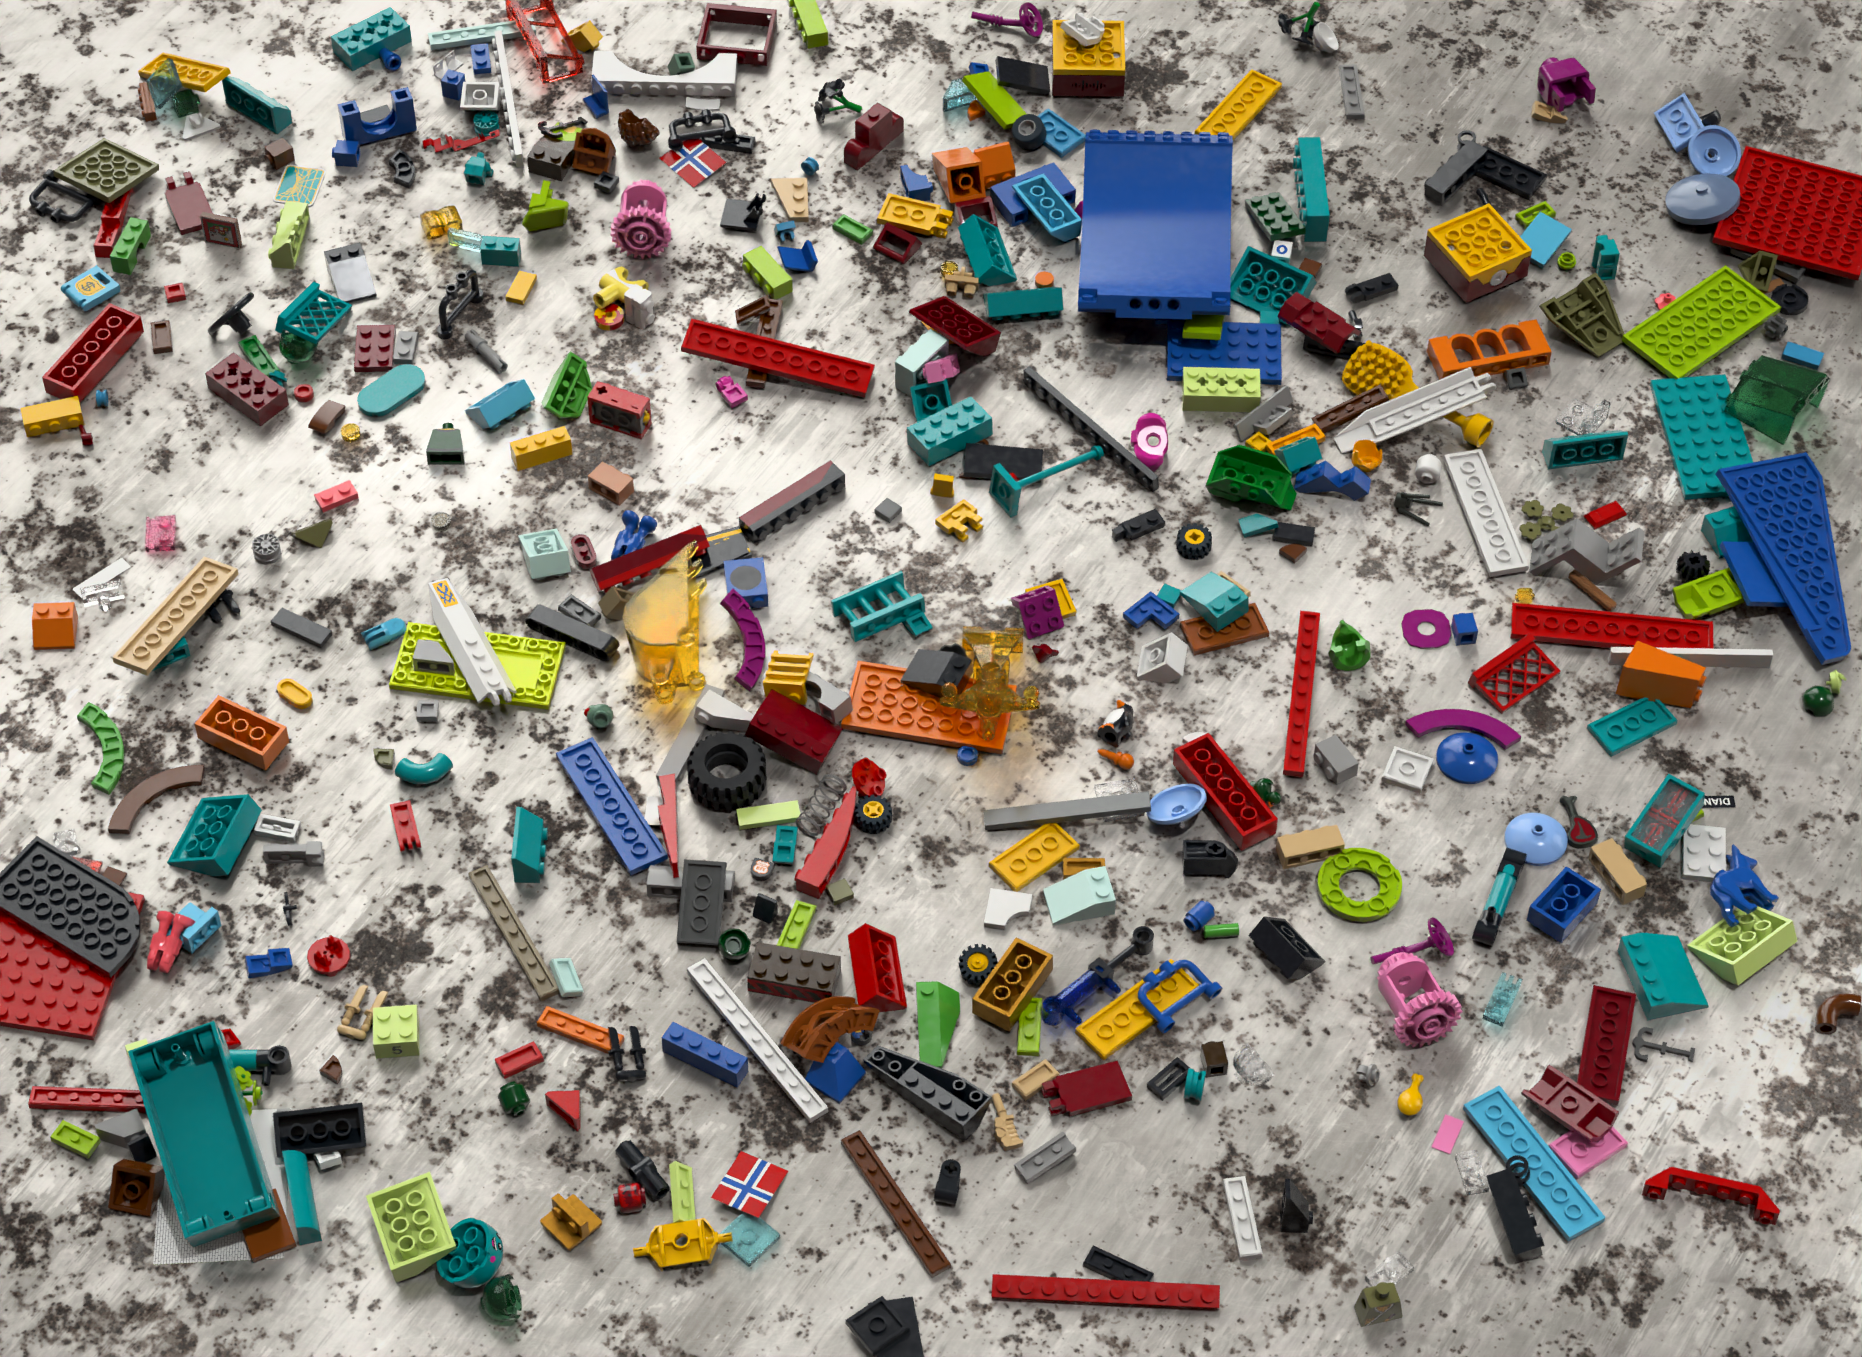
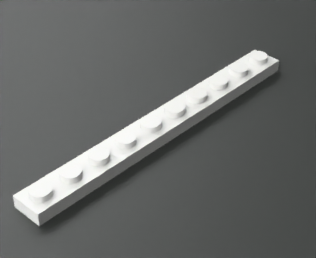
M494 31L495 38L492 39L493 49H497L494 51L495 61H499V63H496L497 74L501 73V75H498L499 86H503L500 87L501 98H505V100H502L503 111L507 110V112H504L505 123H509L506 125L507 135H511V137H508L509 147L513 148V150H510L511 159L516 162V168L524 167L502 31Z
M704 958L687 968V974L806 1119L811 1123L828 1112L827 1105L708 961Z

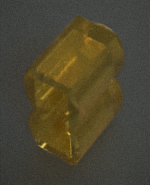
M445 206L439 210L426 211L420 215V223L427 239H437L444 235L459 233L463 230L462 220L455 206Z

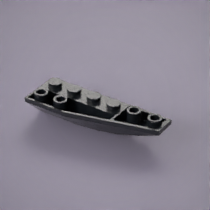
M879 1045L863 1059L864 1063L896 1092L964 1141L980 1126L992 1101L990 1095L958 1074Z

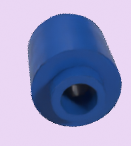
M1199 901L1186 913L1183 921L1191 931L1200 930L1215 916V909L1211 903Z

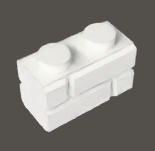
M633 284L624 293L626 321L635 324L640 329H645L655 318L653 314L654 302L652 301V292L643 289V287L637 284Z

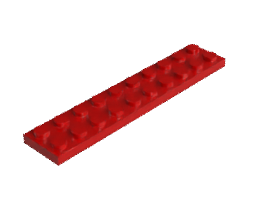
M692 318L681 346V352L863 398L866 396L875 368V364Z
M1512 602L1510 639H1522L1531 633L1535 637V641L1604 648L1634 647L1636 642L1640 641L1655 648L1714 649L1713 621Z

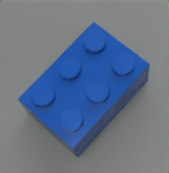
M1566 866L1530 905L1527 921L1562 943L1598 904L1601 888Z

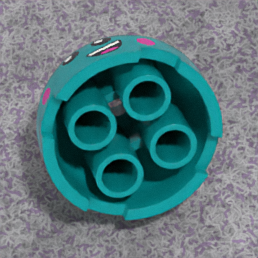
M467 1218L458 1222L450 1229L457 1248L437 1261V1269L439 1274L450 1283L469 1289L482 1286L493 1278L502 1263L504 1250L501 1237L492 1226L475 1218Z

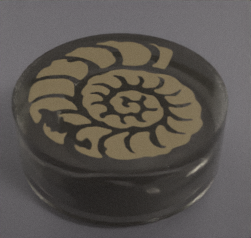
M444 512L434 514L431 518L433 529L439 532L448 530L451 526L450 516Z

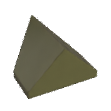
M1759 251L1737 266L1747 282L1759 290L1768 292L1778 255Z

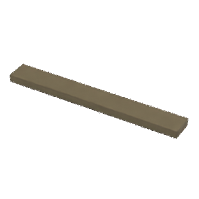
M488 865L469 872V879L540 1001L559 994L560 991L555 979Z

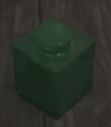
M192 89L170 94L173 108L178 118L199 112L198 105L200 104L198 94L193 93Z

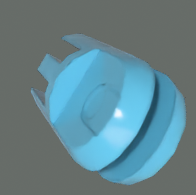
M393 618L362 632L361 635L371 651L403 636L406 631V624L400 618Z

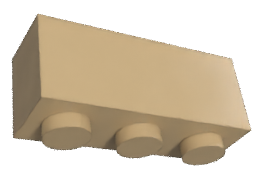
M1337 825L1323 826L1319 829L1304 830L1300 833L1285 834L1277 837L1276 852L1283 869L1325 861L1328 857L1341 853V850H1344L1345 843Z
M1613 838L1591 847L1588 860L1622 905L1644 896L1647 886L1646 879L1638 873L1634 863L1626 857L1622 847L1616 844Z

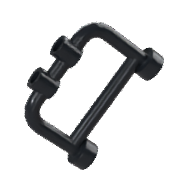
M708 109L702 110L700 115L693 116L691 112H686L683 114V118L675 119L669 124L670 137L668 145L673 151L680 150L683 147V141L722 135L723 140L730 143L737 138L736 130L731 127L728 116L720 112L711 113ZM712 120H722L724 128L677 135L676 127L680 125L691 127L694 123L703 122L704 124H709Z
M48 169L43 174L44 180L29 196V202L35 208V212L41 217L46 213L50 214V219L55 223H58L60 220L66 222L77 221L94 204L99 205L102 202L101 199L89 193L86 196L57 183L59 179L54 177V171ZM47 187H50L84 202V204L76 213L68 215L62 209L52 208L47 202H39L36 199Z
M473 269L459 272L456 275L457 282L455 285L449 284L446 286V295L439 305L440 325L437 327V333L440 339L446 340L452 337L451 324L470 302L480 303L484 299L483 290L478 285L477 273ZM470 279L471 289L468 291V294L447 317L446 308L449 302L457 299L458 292L461 288L468 286V280Z

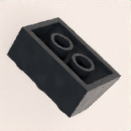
M1264 916L1248 935L1253 940L1254 946L1264 951L1268 961L1277 965L1281 969L1280 973L1287 979L1300 980L1326 962L1283 918Z

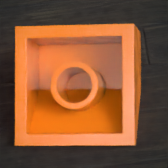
M1008 141L974 150V154L982 161L985 190L1015 177L1016 169Z
M74 602L34 603L32 614L34 650L75 649L78 614Z

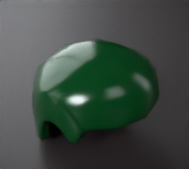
M1815 685L1808 688L1802 695V703L1805 710H1811L1816 717L1826 716L1834 708L1833 695L1826 687Z
M735 928L724 931L718 942L721 954L729 960H739L745 957L751 945V941L746 933Z

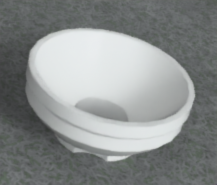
M1323 22L1318 23L1314 27L1312 39L1315 47L1320 51L1329 53L1336 51L1339 44L1330 27Z

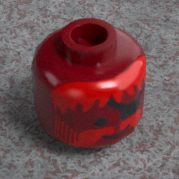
M638 1183L619 1185L617 1188L618 1193L613 1194L615 1207H619L620 1211L624 1214L639 1212L643 1209V1205H646L644 1187L641 1188Z

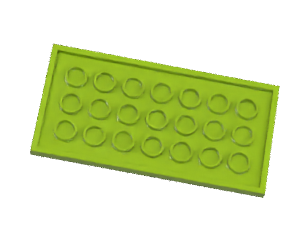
M1725 265L1624 334L1622 341L1669 378L1677 380L1678 378L1689 376L1761 326L1771 316L1778 314L1781 306Z

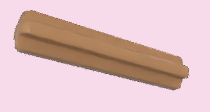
M1574 569L1569 573L1568 578L1608 612L1616 608L1617 603L1579 571Z

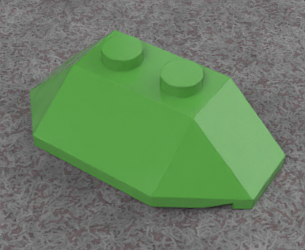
M571 351L567 354L553 375L541 402L546 410L559 418H579L588 400L587 396L592 390L590 377L586 369V361Z

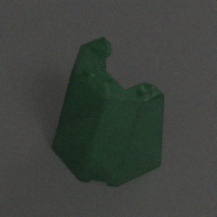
M1761 355L1757 361L1753 360L1748 370H1744L1740 375L1739 383L1725 400L1727 405L1724 412L1784 445L1796 417L1809 403L1816 408L1820 406L1831 379L1824 373Z

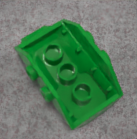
M1242 445L1218 451L1205 485L1208 492L1215 496L1232 501H1240L1244 498L1288 510L1292 509L1297 495L1291 483V471L1276 455Z

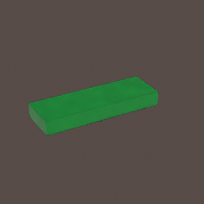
M256 335L238 342L240 349L251 365L266 376L272 378L269 376L270 372L280 371Z

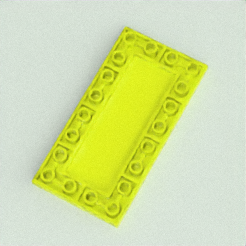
M408 622L390 679L389 688L476 700L437 626ZM484 632L517 693L509 691L512 698L509 703H506L502 695H498L500 704L549 710L566 643ZM418 639L438 642L453 659L455 674L446 675L414 671L412 658ZM486 697L483 700L485 702H491L490 698Z

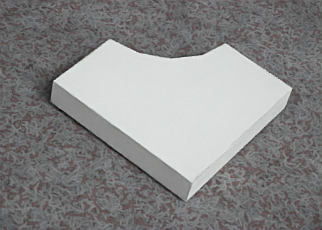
M991 888L984 927L1005 930L1007 923L1013 918L1029 916L1032 894Z

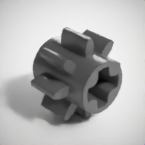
M1778 315L1776 318L1771 316L1765 323L1764 328L1767 330L1765 334L1772 339L1782 338L1788 330V326L1785 325L1787 320Z

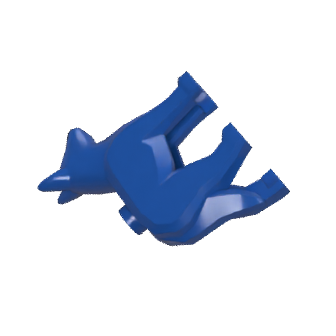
M1733 844L1732 856L1726 855L1727 861L1730 864V870L1725 871L1722 869L1717 872L1710 886V895L1720 906L1721 914L1730 927L1739 924V921L1735 919L1736 917L1733 914L1734 906L1747 914L1756 910L1758 906L1771 911L1774 907L1772 902L1776 903L1779 899L1777 895L1767 890L1760 878L1752 870L1757 865V860L1741 854L1739 849ZM1744 897H1748L1756 904L1749 903Z

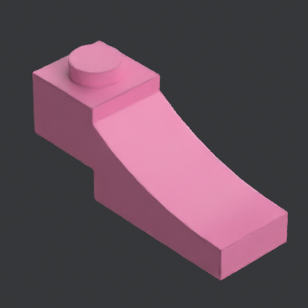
M957 353L927 362L924 365L925 368H923V376L927 379L928 383L943 381L946 378L954 377L960 372Z

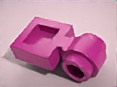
M723 376L715 383L717 390L731 408L748 400V395L738 383L734 384L730 376Z

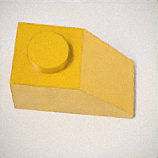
M589 20L571 29L561 41L566 45L585 52L589 49H596L600 45L599 41L603 36Z

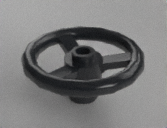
M249 292L208 328V333L214 334L223 325H229L236 333L238 332L242 335L252 325L249 322L250 319L241 309L254 298V294Z

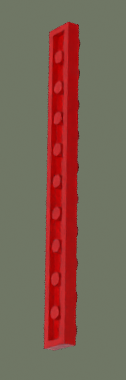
M1300 610L1283 775L1304 776L1320 613Z
M993 1274L992 1298L1219 1309L1220 1285Z

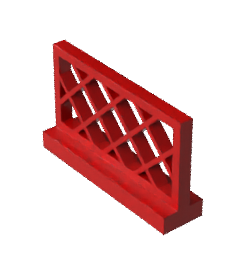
M1531 633L1474 671L1469 678L1468 684L1472 688L1477 687L1501 714L1561 672L1534 643L1535 637ZM1533 650L1538 656V660L1527 659V654ZM1513 663H1524L1523 670L1513 669ZM1527 664L1538 665L1537 672L1527 671ZM1541 666L1549 667L1552 673H1541ZM1499 673H1509V680L1498 679ZM1513 674L1523 675V682L1512 681ZM1527 676L1537 677V683H1526ZM1485 682L1495 683L1494 690L1487 689L1483 684ZM1498 684L1509 685V691H1498ZM1512 686L1522 687L1523 693H1512ZM1498 696L1507 697L1508 703L1502 706L1497 700Z

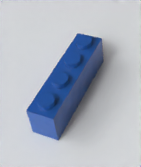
M675 1022L671 1023L661 1037L664 1053L738 1088L749 1072L747 1057Z

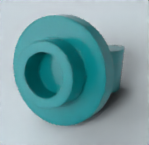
M275 370L274 373H269V376L272 377L271 379L282 387L283 382L288 380L285 378V374Z

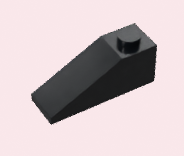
M1285 1179L1280 1209V1232L1308 1233L1309 1224H1313V1211H1309V1202L1290 1179Z

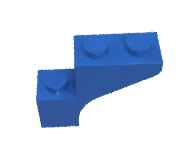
M1325 460L1297 474L1294 489L1299 493L1334 491L1345 494L1355 501L1369 494L1371 479L1356 466L1340 473Z

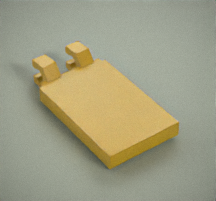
M888 193L877 217V223L885 225L888 222L903 230L929 236L934 234L936 237L946 238L948 225L951 226L953 222V211L941 209V205Z

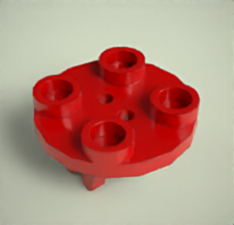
M867 757L857 761L852 768V779L858 796H868L869 798L871 795L877 797L883 794L885 778L887 777L885 770L879 768L875 762Z
M332 935L314 942L307 953L309 966L315 972L329 977L337 975L338 972L347 966L351 958L348 945L342 939Z

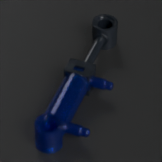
M1146 926L1137 927L1133 931L1131 945L1107 964L1098 957L1088 965V970L1066 988L1055 996L1047 997L1043 1001V1021L1048 1025L1056 1026L1063 1021V1017L1066 1015L1076 1024H1081L1082 1019L1073 1010L1099 988L1104 990L1108 987L1111 991L1119 994L1121 988L1113 981V969L1134 953L1141 956L1150 954L1153 949V931Z

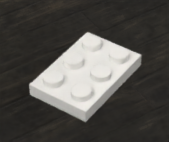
M1690 824L1682 836V879L1713 882L1717 872L1722 869L1726 871V828Z

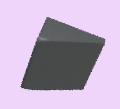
M1525 367L1503 372L1509 389L1528 386Z

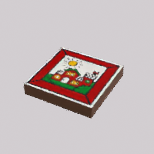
M207 212L201 213L200 219L206 243L237 249L241 248L242 240L237 218Z

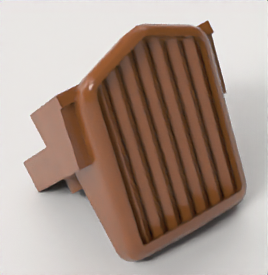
M583 128L581 132H577L573 149L575 150L572 168L601 174L603 171L609 173L612 156L616 155V148L609 135L597 128Z

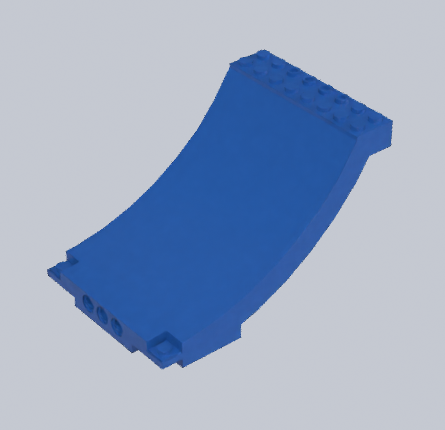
M1097 129L1086 132L1078 312H1115L1117 318L1192 319V314L1230 315L1232 135L1226 132H1220L1218 135H1210V132H1200L1199 135L1187 131L1181 132V134H1174L1172 131L1155 134V131L1137 133L1135 130H1128L1126 133H1119L1118 130H1108L1107 133Z

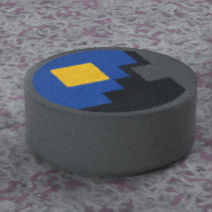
M860 1030L852 1032L851 1040L857 1045H866L872 1040V1031Z

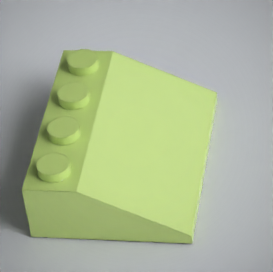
M1759 906L1749 914L1737 908L1733 911V914L1736 917L1735 919L1739 921L1738 925L1730 927L1723 918L1687 946L1691 952L1722 979L1735 985H1740L1797 942L1792 920Z
M430 1172L366 1195L396 1283L418 1275L457 1248Z

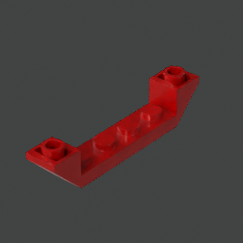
M1669 1167L1647 1179L1642 1191V1196H1647L1653 1200H1664L1668 1186H1672L1675 1189L1694 1191L1701 1195L1707 1194L1724 1200L1730 1199L1739 1201L1742 1204L1755 1205L1753 1220L1765 1225H1776L1780 1213L1779 1208L1760 1186L1676 1167Z

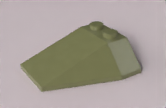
M1596 272L1583 279L1576 288L1557 299L1553 297L1539 306L1550 322L1597 358L1623 343L1624 331L1608 288Z

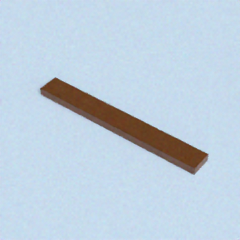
M859 1130L841 1139V1145L930 1277L933 1278L950 1269L951 1263L862 1132Z

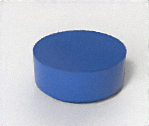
M962 746L958 750L957 759L964 766H972L978 760V751L974 747Z

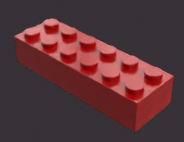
M109 303L43 375L42 379L46 393L60 399L78 396L81 403L143 334L144 329L141 316Z
M1209 733L1174 749V767L1188 784L1199 785L1205 790L1207 796L1205 806L1241 851L1276 834L1278 818Z

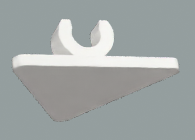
M188 111L183 140L186 141L220 128V124L203 117L201 113L197 114L193 111Z

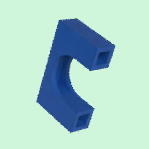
M405 87L390 91L392 110L386 118L378 122L369 123L362 121L355 100L337 104L343 139L346 141H359V145L417 131L414 103L409 88Z
M1054 162L990 187V196L994 206L1011 227L1028 221V208L1012 189V185L1043 173L1069 205L1075 203L1076 189Z

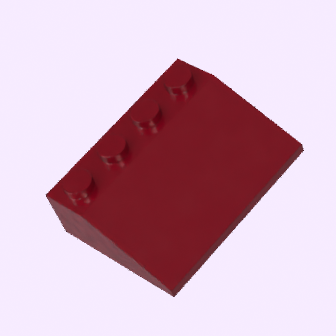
M946 296L909 310L911 315L969 352L986 356L996 351L1001 332Z
M771 689L749 723L745 735L817 775L843 728Z

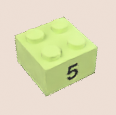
M417 1005L373 1008V1046L376 1059L420 1055Z

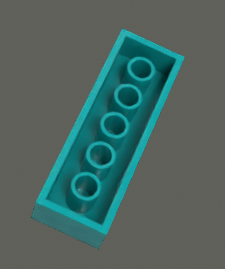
M1298 137V145H1294V156L1296 158H1293V169H1296L1294 171V182H1298L1296 184V195H1299L1297 197V208H1301L1299 210V219L1306 227V234H1303L1304 242H1326L1330 214L1320 137Z

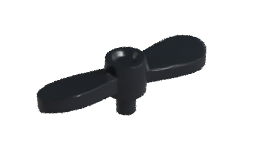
M284 892L286 905H283V911L286 914L288 926H292L291 913L293 912L292 910L297 909V905L291 906L289 904L288 892Z

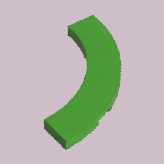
M88 702L77 715V719L87 725L97 735L103 750V762L91 784L93 788L110 795L123 771L124 745L116 724L113 723L102 709Z

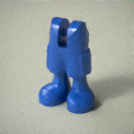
M631 510L624 511L622 521L625 525V530L620 531L615 539L611 560L643 548L646 543L644 538L655 531L657 521L651 516L646 515L640 521L635 512Z

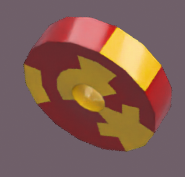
M610 304L602 309L597 308L594 313L595 324L603 330L611 331L618 329L624 323L623 309L615 304Z

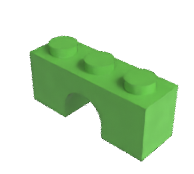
M130 217L110 254L113 272L132 274L137 264V248L145 249L151 238L148 220Z

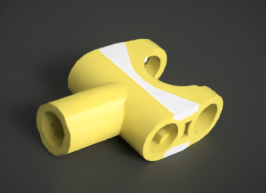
M621 266L603 275L599 282V287L602 290L593 295V301L600 309L605 308L616 300H620L625 304L624 293L633 284H637L648 290L649 284L645 280H626L629 272Z

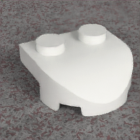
M1076 13L1073 20L1062 21L1060 26L1068 36L1075 38L1082 46L1099 43L1105 31V25L1102 21L1094 16L1091 19L1085 18L1083 13Z

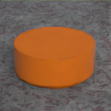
M1039 272L1035 276V285L1038 288H1048L1054 284V277L1049 272Z

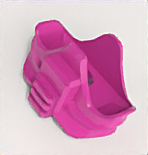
M1147 413L1138 419L1136 429L1131 431L1130 445L1134 447L1133 450L1136 457L1153 472L1163 463L1165 453L1168 450V434L1165 420L1158 414ZM1149 437H1157L1159 443L1156 446L1149 445Z

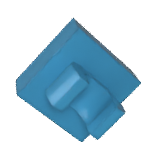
M794 220L775 225V235H780L781 242L785 241V234H788L791 240L794 239V230L796 228Z

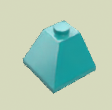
M947 379L934 383L924 382L909 387L916 422L952 405Z

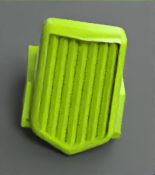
M543 180L540 194L532 193L529 211L522 222V225L528 231L562 226L567 222L569 203L552 198L553 190L550 189V181Z

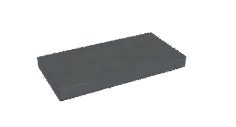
M684 859L677 944L718 946L721 935L726 862Z

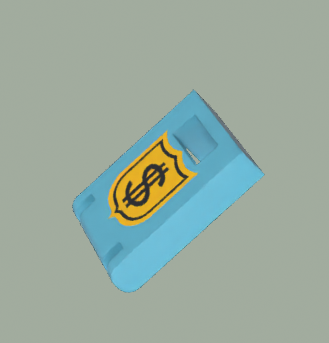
M97 265L63 284L60 288L61 292L78 307H81L83 311H88L121 292L120 285Z

